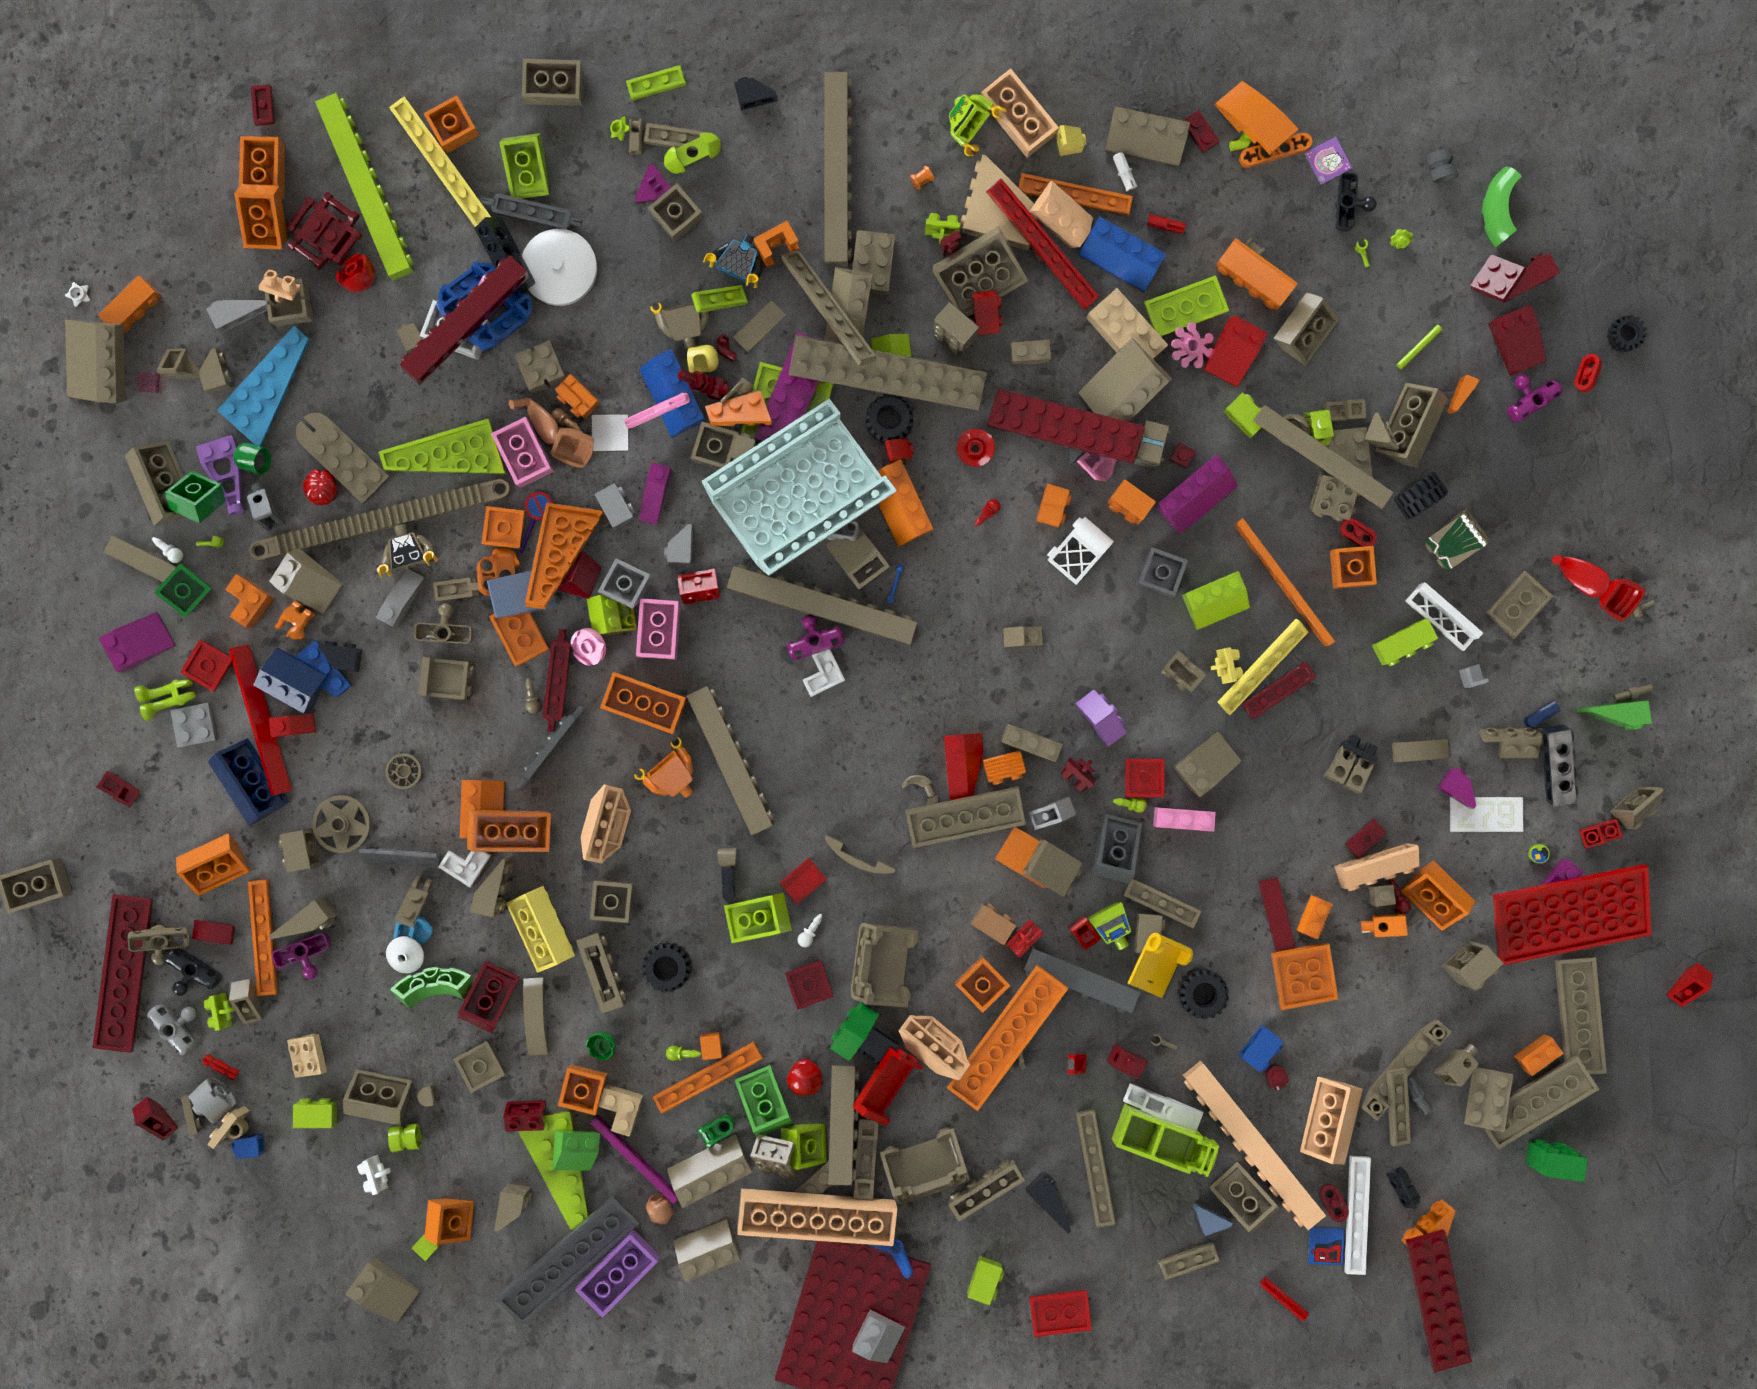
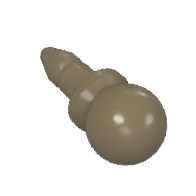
M527 678V696L525 697L527 702L525 708L529 713L534 714L540 710L541 704L537 700L539 697L535 695L531 679Z

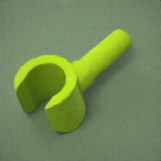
M1364 239V247H1360L1357 241L1355 250L1361 254L1366 268L1370 265L1366 255L1368 241Z
M213 536L211 541H196V546L221 548L224 538Z

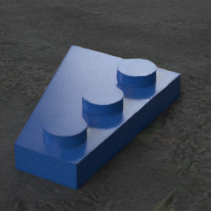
M315 640L295 657L327 674L328 676L322 689L334 697H339L353 685L341 670L335 669L318 648L320 643Z

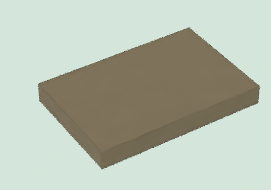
M1522 571L1485 614L1510 637L1515 639L1551 600L1553 595L1529 573Z

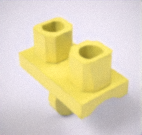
M1231 647L1216 650L1218 658H1215L1216 666H1211V670L1217 669L1218 677L1221 676L1222 684L1236 682L1243 675L1241 667L1235 668L1233 662L1234 660H1239V650L1231 649Z

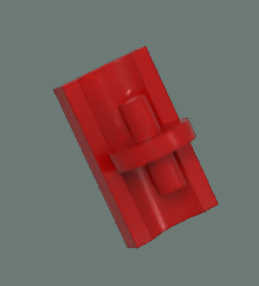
M1029 920L1005 944L1020 958L1044 933Z

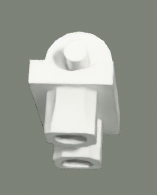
M378 1155L362 1161L357 1166L361 1175H367L368 1180L363 1184L365 1192H372V1195H375L388 1188L386 1174H389L391 1170L390 1168L384 1169Z

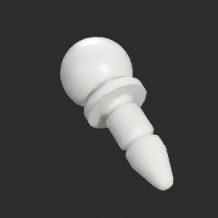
M152 538L155 545L163 550V555L167 556L169 561L178 563L183 559V552L179 548H174L172 544L167 545L161 539Z
M822 914L816 916L808 927L809 929L804 928V932L798 936L800 946L809 947L812 944L813 937L816 936L813 932L816 931L821 923Z

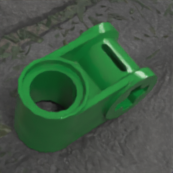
M725 1114L697 1130V1133H700L704 1139L706 1148L732 1132L735 1126L734 1118ZM722 1121L728 1122L729 1125H730V1128H729V1129H724V1128H722V1127H721V1122H722Z

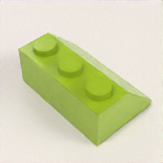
M1239 571L1182 595L1196 630L1250 608L1247 590Z

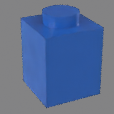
M263 1133L244 1135L234 1139L232 1151L235 1154V1158L259 1157L265 1153Z

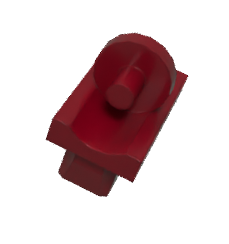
M1070 757L1061 772V775L1066 780H1069L1073 775L1079 778L1074 786L1080 792H1083L1088 787L1091 789L1096 781L1092 776L1095 770L1090 767L1093 763L1091 759L1085 762L1080 758L1076 762Z

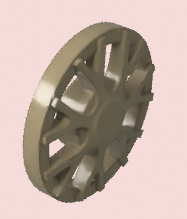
M402 753L393 756L388 761L385 774L388 782L395 788L409 789L414 787L421 779L422 767L416 757L411 754ZM402 757L404 764H399L397 758ZM409 758L414 760L411 766L407 764ZM391 764L397 766L395 771L389 769ZM418 767V773H412V768ZM396 773L398 779L392 781L390 776ZM411 775L416 779L413 783L408 779ZM401 779H405V786H399Z

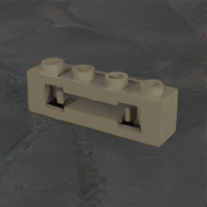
M600 931L578 939L576 942L601 1014L623 1007L626 1004L627 995L625 990L620 988L619 982H621L618 971H615L612 964H615L612 953H608L606 948L608 946L606 936L602 935ZM599 952L601 955L599 959L609 987L612 986V988L602 991L604 985L594 958L591 959V957L598 955Z

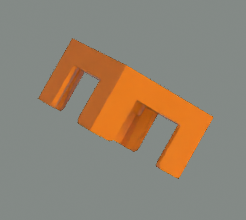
M788 221L753 238L756 250L766 268L774 265L770 249L785 242L790 252L800 251L797 244L799 241Z

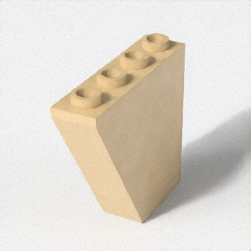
M982 155L981 161L977 160L974 170L978 172L976 179L972 178L969 190H973L971 197L967 196L965 208L968 209L967 214L962 215L960 226L963 227L962 233L980 238L999 226L1010 246L1028 250L1029 243L986 191L1002 178L1028 211H1030L1034 203L986 155Z

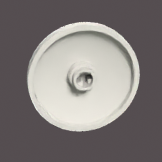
M566 229L544 231L535 236L523 251L522 257L536 282L528 290L534 297L546 304L554 306L573 304L586 296L595 283L597 276L596 256L589 243L573 231Z

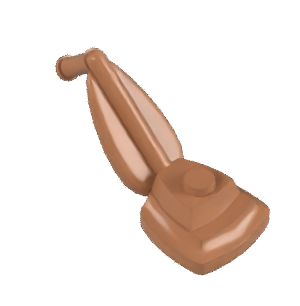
M529 397L509 401L511 409L527 406L531 423L540 438L547 444H553L551 449L553 457L578 468H583L588 463L594 448L593 437L577 429H558L554 418L541 405Z

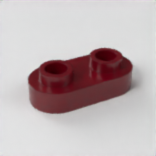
M1324 1184L1319 1190V1196L1329 1217L1335 1222L1345 1221L1349 1211L1340 1191L1333 1184ZM1328 1190L1332 1191L1330 1196H1326ZM1336 1208H1340V1212L1338 1214L1334 1213V1210Z

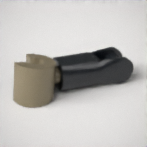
M718 848V862L720 866H724L721 868L723 899L730 902L735 897L734 867L732 866H735L736 848Z

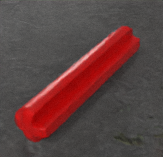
M1264 1277L1260 1281V1286L1301 1321H1305L1308 1318L1309 1313L1271 1280Z

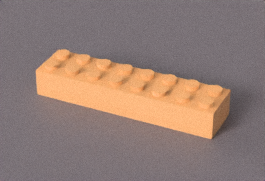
M741 1188L738 1235L893 1246L897 1205L896 1201L891 1199L873 1198V1200L856 1199L850 1196Z

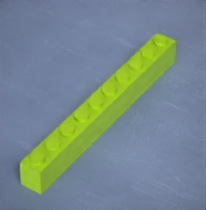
M337 93L315 101L388 276L394 281L413 273V259L410 254H406L404 248L407 245L403 237L398 235L399 226L396 220H392L390 216L392 209L389 203L385 202L382 197L385 195L384 190L380 184L377 185L375 179L378 176L374 168L369 166L368 161H370V157L367 151L361 147L363 141L358 132L355 133L353 127L356 124L352 116L347 114L346 109L349 108L345 99L340 98Z

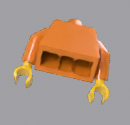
M677 737L680 741L678 746H674L672 741L670 742L671 746L677 750V753L673 750L648 773L644 769H639L643 773L641 778L637 774H634V777L637 780H643V784L652 793L663 796L669 794L671 797H674L680 792L687 798L693 793V789L688 785L693 780L691 777L693 765L685 747H682V740Z

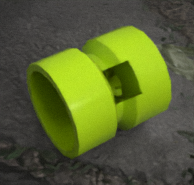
M418 1123L407 1124L406 1128L402 1125L389 1127L388 1143L391 1152L403 1151L405 1147L408 1150L420 1149L422 1135Z

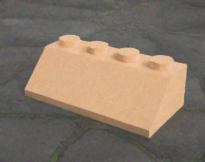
M1407 843L1335 865L1341 888L1352 891L1358 889L1359 885L1364 883L1366 885L1375 884L1378 882L1377 879L1380 878L1388 880L1395 878V874L1403 872V874L1414 872V868L1419 867L1418 845Z
M1318 1077L1300 1152L1331 1164L1345 1165L1363 1089L1347 1083Z

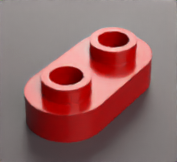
M1596 354L1586 355L1580 363L1574 385L1581 392H1589L1596 385L1602 368V360Z
M1354 518L1344 520L1340 525L1341 534L1360 547L1373 546L1377 541L1376 533ZM1347 525L1352 527L1351 532L1347 531ZM1364 535L1368 537V542L1363 541Z

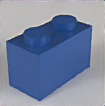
M1261 1025L1239 1053V1056L1261 1072L1268 1068L1273 1055H1277L1281 1051L1284 1041Z

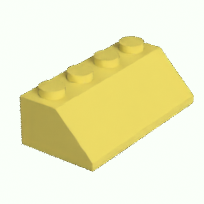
M544 886L506 903L537 973L575 956Z

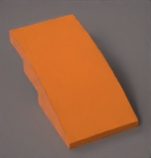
M1243 81L1215 103L1216 108L1239 133L1243 131L1254 144L1258 142L1269 155L1299 130L1271 101Z

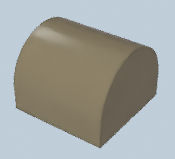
M435 1083L426 1085L418 1092L417 1098L421 1105L426 1107L433 1106L439 1101Z

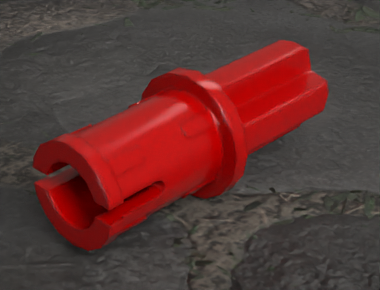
M1150 214L1147 226L1163 229V232L1168 230L1183 234L1186 227L1184 222L1171 220L1168 216L1164 218Z

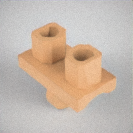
M270 269L267 270L264 279L259 284V290L275 295V301L279 303L283 298L293 301L296 293L301 289L300 285L295 283L294 277L284 276L282 279L277 277L276 271Z

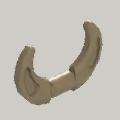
M913 775L903 782L902 788L909 784H917L924 787L929 798L926 805L938 803V795H935L930 785L932 782L926 776Z

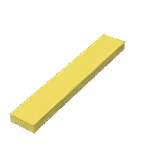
M1295 619L1218 701V704L1227 714L1231 715L1307 635L1308 631L1301 621Z

